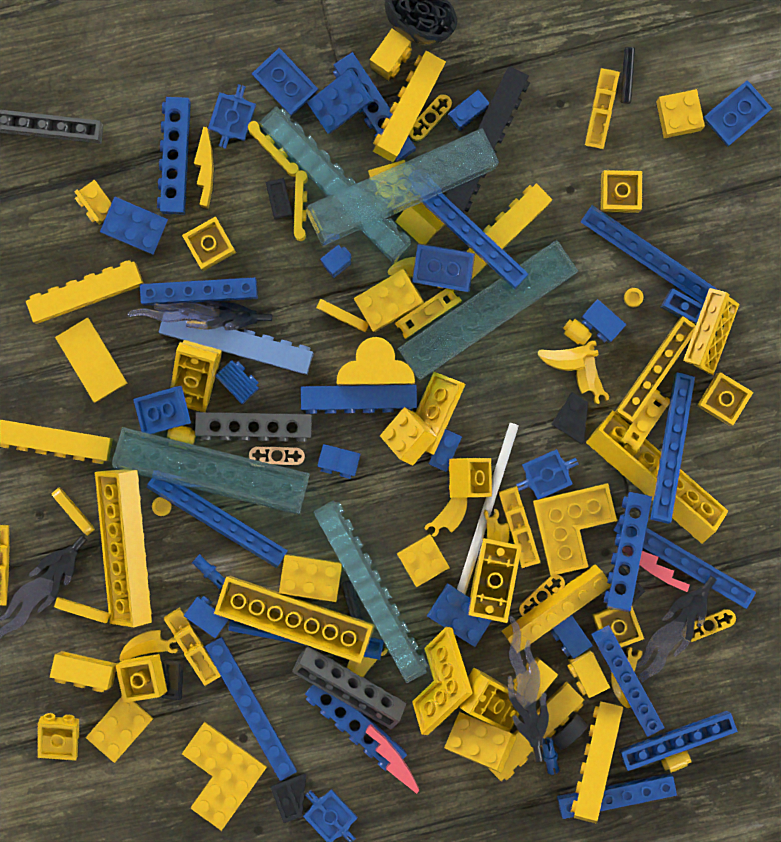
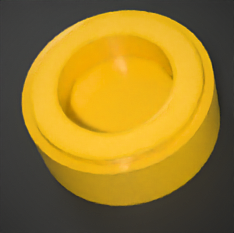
M631 288L624 294V302L629 307H637L643 302V293L637 288Z
M162 497L156 498L152 503V510L158 516H165L172 509L171 502Z

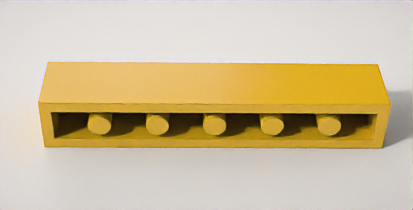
M425 51L423 56L418 55L414 63L416 66L415 71L411 70L406 78L408 84L406 87L402 86L398 94L400 100L398 103H393L389 111L392 113L390 119L386 117L381 126L384 129L382 134L378 133L373 142L376 145L373 152L394 162L446 61L428 51Z
M537 183L533 187L529 185L522 192L524 196L520 200L516 198L509 205L511 209L506 213L502 211L495 218L497 222L492 227L488 225L483 230L502 250L552 202V199ZM469 247V249L466 251V252L475 253L470 247ZM476 253L472 279L487 265Z
M128 260L120 263V267L115 269L108 267L103 269L101 274L95 275V273L86 275L82 281H69L65 287L60 289L57 286L48 289L46 294L41 295V293L31 295L26 304L33 323L39 324L138 288L140 284L144 283L137 264Z
M683 316L679 318L616 409V414L629 423L634 422L692 338L696 327L694 323Z
M0 420V447L9 448V445L17 446L16 450L27 452L28 448L36 449L35 453L47 455V451L55 452L54 456L66 458V454L74 455L73 459L84 461L85 457L92 458L93 463L103 464L104 461H109L113 438Z
M595 564L565 585L557 593L551 595V597L541 602L540 605H537L534 609H531L524 616L503 629L502 633L515 651L519 653L610 588L611 584L607 583V577Z
M567 681L543 704L547 705L549 722L543 736L544 739L546 737L551 738L556 732L554 729L559 724L563 726L569 720L568 716L573 711L576 713L583 706L582 702L584 699ZM540 708L536 711L538 715L540 714ZM518 729L513 733L517 738L502 774L490 769L500 781L504 778L508 780L514 774L513 770L518 765L521 767L528 760L527 756L533 752V747L530 746L529 741Z
M600 701L599 707L595 706L593 717L597 719L595 725L590 727L589 736L592 737L591 744H586L584 755H588L587 762H582L580 774L584 775L582 782L578 781L575 792L579 793L578 801L573 800L571 812L575 813L574 818L597 824L623 711L622 706Z

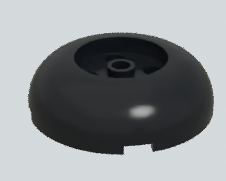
M385 0V13L390 24L398 33L413 42L425 45L438 44L448 39L456 29L457 15L448 0Z

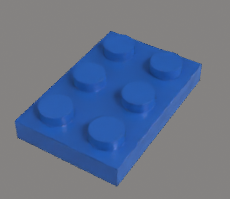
M280 48L252 73V76L290 116L319 91Z
M348 69L307 103L327 134H330L372 102L373 99L353 69Z
M747 80L705 115L703 119L728 147L772 108Z
M114 197L100 233L153 255L168 219Z
M418 244L412 282L469 292L475 253Z
M176 386L133 399L143 436L191 423L182 386Z
M446 584L427 617L444 628H452L455 635L476 647L492 620L469 616L471 598L453 586Z

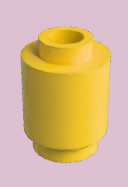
M569 319L563 327L566 330L564 335L576 344L580 343L582 346L585 345L592 335L589 332L590 329L577 319L573 321Z
M179 426L169 429L167 438H170V443L188 447V445H194L196 435L192 428Z
M687 750L666 757L661 762L665 771L669 770L672 773L688 766L687 764L691 763V759Z

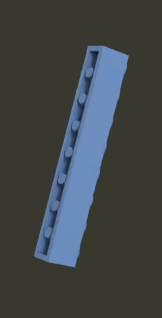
M170 309V312H164L159 333L183 341L195 342L220 349L226 353L308 375L314 354L310 351V347L299 345V348L291 346L292 342L286 340L276 342L273 341L274 337L264 334L262 337L255 336V332L244 329V332L235 330L232 325L208 330L207 322L199 320V316L189 314L188 317L183 316L181 311Z

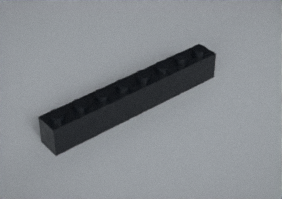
M508 66L446 194V197L463 213L464 211H469L473 203L470 199L473 194L477 195L481 186L478 182L481 177L485 178L489 170L486 167L488 161L494 160L497 153L495 147L497 143L501 144L505 137L503 130L505 126H510L514 118L511 114L514 109L518 110L522 101L519 97L522 92L526 93L530 82H528L529 75Z

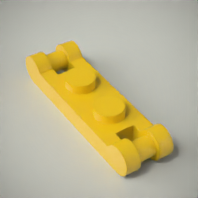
M251 121L248 124L250 134L291 177H296V173L299 171L298 165L290 163L286 159L288 155L281 148L278 150L273 145L275 141L268 134L264 136L256 121Z
M302 170L296 173L294 236L300 242L306 239L303 221L307 220V210H303V203H307V191H304V184L308 182L307 173Z
M446 288L395 322L397 328L400 327L403 337L407 339L458 305L462 300L459 296H456L454 289ZM445 296H448L451 301L448 304L443 300ZM409 320L414 324L410 329L406 324Z
M657 389L620 440L622 443L630 445L631 449L635 452L641 447L664 410L670 404V399L663 397ZM655 400L661 404L659 407L654 404Z

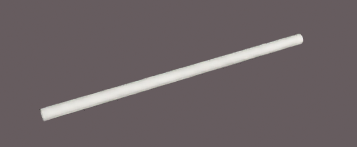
M509 423L492 477V497H486L457 587V590L463 594H466L487 528L483 512L487 510L490 517L519 425Z

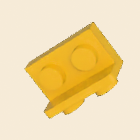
M93 180L81 190L77 189L74 191L77 195L75 199L81 207L85 206L88 212L86 215L92 223L96 221L100 225L104 222L112 203L98 183Z

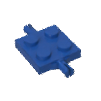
M238 85L235 95H226L219 92L208 130L217 132L222 136L219 147L222 148L223 146L224 149L227 147L229 138L245 141L248 133V124L252 121L256 108L255 103L242 98L246 88L243 85Z
M556 449L522 464L526 480L516 484L519 487L518 491L530 487L537 500L572 485L568 469L579 465L578 462H575L577 459L574 458L565 462Z
M332 789L319 798L312 790L305 795L313 804L303 817L326 842H333L341 836L348 842L356 839L348 829L358 817Z

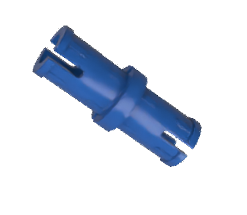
M199 554L192 564L204 574L205 578L211 580L220 589L224 585L225 578L216 570L214 565L211 566Z
M546 737L547 744L545 739H542V757L546 762L547 772L554 775L553 768H555L556 774L560 771L557 762L558 754L554 750L553 739Z

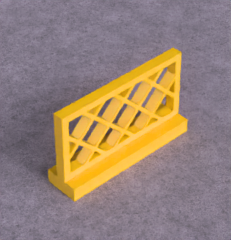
M712 288L708 291L683 360L710 375H714L739 307V303L729 297L730 294Z

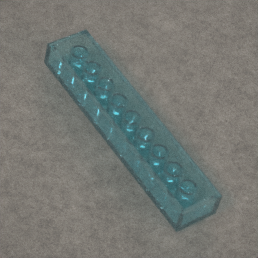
M276 106L260 121L262 130L275 141L302 171L307 173V176L393 264L397 263L411 249V239L404 232L400 233L397 230V225L392 219L389 218L387 220L384 217V211L377 204L373 206L370 203L371 198L364 191L360 192L357 189V184L351 177L346 178L344 176L343 169L337 163L333 165L330 162V156L323 149L321 151L318 149L317 143L311 136L306 137L304 135L303 128L297 122L294 124L291 122L290 115L283 108L280 110Z
M483 128L314 202L307 206L306 213L322 246L490 172L496 169L499 161Z
M557 240L520 264L529 275L516 289L501 277L400 346L398 351L410 366L416 378L421 381L576 275L579 271Z
M124 427L121 429L112 461L113 468L117 470H137V474L298 515L301 514L310 479L309 473Z
M333 500L313 511L404 680L408 683L427 673L426 667H428V663L423 654L419 656L417 652L419 646L414 637L410 639L408 636L409 628L404 620L400 621L398 616L401 614L396 604L390 603L389 598H391V595L386 586L382 588L380 584L382 578L377 569L372 570L370 564L373 562L368 553H363L361 549L363 544L359 536L354 537L351 531L354 529L349 519L345 520L342 515L345 511L341 503H336Z

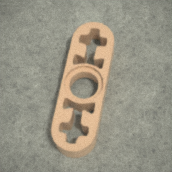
M254 447L249 452V458L255 464L300 465L305 459V454L300 448ZM260 450V453L266 454V450H270L268 453L269 462L265 461L266 457H261L259 461H256L253 453ZM275 450H279L283 454L282 459L278 462L272 459V453ZM285 450H289L288 454H294L295 451H298V454L302 455L298 462H294L293 458H288L289 462H284L286 459Z

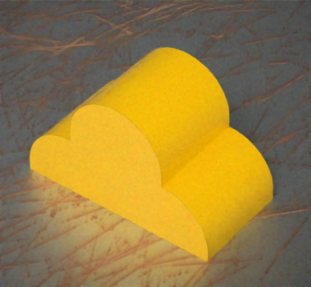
M372 337L363 341L357 349L356 361L343 365L337 375V386L415 384L414 373L410 366L402 361L395 360V353L391 344L379 337Z
M184 340L183 343H179L176 350L171 388L182 386L187 408L206 412L216 378L215 375L220 365L222 350Z
M483 538L472 582L469 616L504 623L508 622L522 546Z
M473 668L468 676L473 694L460 705V708L480 720L510 732L520 714L513 707L509 698L515 696L523 708L528 700L484 672Z

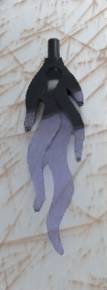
M207 301L206 306L192 302L164 305L155 303L154 309L159 311L136 309L127 313L128 317L143 315L167 323L187 321L186 327L203 330L216 329L225 326V330H236L250 324H257V321L272 322V314L257 313V311L230 302Z
M83 535L72 546L44 557L38 566L29 573V576L32 577L49 566V570L44 575L25 584L15 593L6 613L0 617V621L10 617L20 602H23V605L17 616L0 629V639L3 635L23 626L28 620L31 611L40 600L48 596L47 600L38 608V613L56 599L64 573V585L69 584L75 571L78 550L87 541Z
M710 576L703 587L678 598L669 612L662 618L663 621H666L679 609H682L681 614L674 621L660 628L650 638L642 660L636 664V667L646 664L654 649L657 647L659 649L653 663L637 676L640 683L662 670L670 651L678 642L683 639L682 644L674 653L675 657L689 645L694 634L697 615L698 626L701 627L704 624L707 615L709 591L717 581L716 578Z
M509 616L508 618L514 632L509 650V658L516 673L517 693L514 692L512 677L508 676V695L513 707L521 715L524 723L516 715H513V721L519 732L529 741L530 746L533 747L535 762H541L543 758L540 745H542V739L549 722L546 694L544 692L541 694L540 714L538 715L536 712V699L540 687V671L530 651V640L526 641L524 648L529 664L528 671L524 667L520 656L521 631L515 619Z

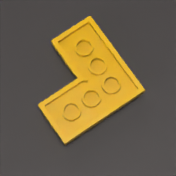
M608 483L533 501L550 576L587 568L588 563L580 529L617 521Z
M445 627L424 648L434 681L412 701L422 735H429L473 694L453 629L450 627Z
M206 722L203 723L182 753L186 758L213 776L193 803L191 809L222 831L267 768L266 765Z

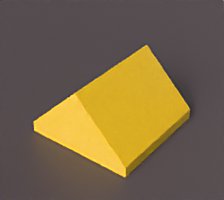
M417 198L408 204L395 221L419 244L424 245L445 225Z

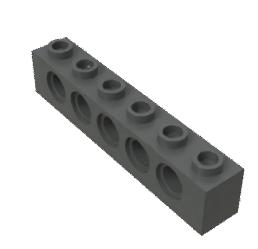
M0 110V133L102 144L104 125L99 120Z
M196 412L195 435L200 436V440H212V436H219V440H231V437H238V440L250 441V437H258V441H269V437H277V441H288V438H296L297 442H307L308 438H312V414ZM214 421H218L221 424V428L217 432L211 430V424ZM234 421L240 424V429L237 432L230 430V424ZM252 422L259 424V430L255 433L249 430V425ZM272 422H276L279 427L275 433H270L268 430V425ZM294 422L297 424L298 429L295 433L288 432L287 426L289 423Z
M309 646L301 652L292 671L299 677L389 729H392L400 722L407 704L398 697L384 691L383 688L372 684L367 679L360 677L350 669L341 666L333 659L322 655L316 649Z

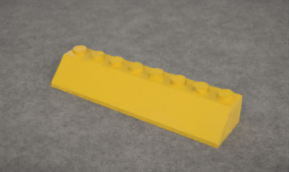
M612 411L593 432L586 443L645 495L652 496L653 501L661 452L647 439L644 440L637 452L633 451L632 447L627 443H622L620 440L630 425ZM680 469L672 518L703 544L716 532L728 510Z
M123 469L95 472L108 611L110 613L109 622L110 624L128 627L152 623L137 470Z
M232 576L225 578L214 614L358 663H361L375 626L357 618L280 594L277 591Z

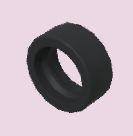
M575 714L563 726H560L551 738L558 748L563 750L571 745L586 730L588 725L578 714Z

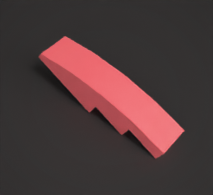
M630 547L622 548L628 556L632 555L633 552ZM642 551L639 564L642 568L662 581L686 592L688 591L689 584L672 578L673 570L656 564L658 556Z
M370 724L365 732L379 743L376 751L389 761L386 769L417 794L419 787L399 752L384 735Z

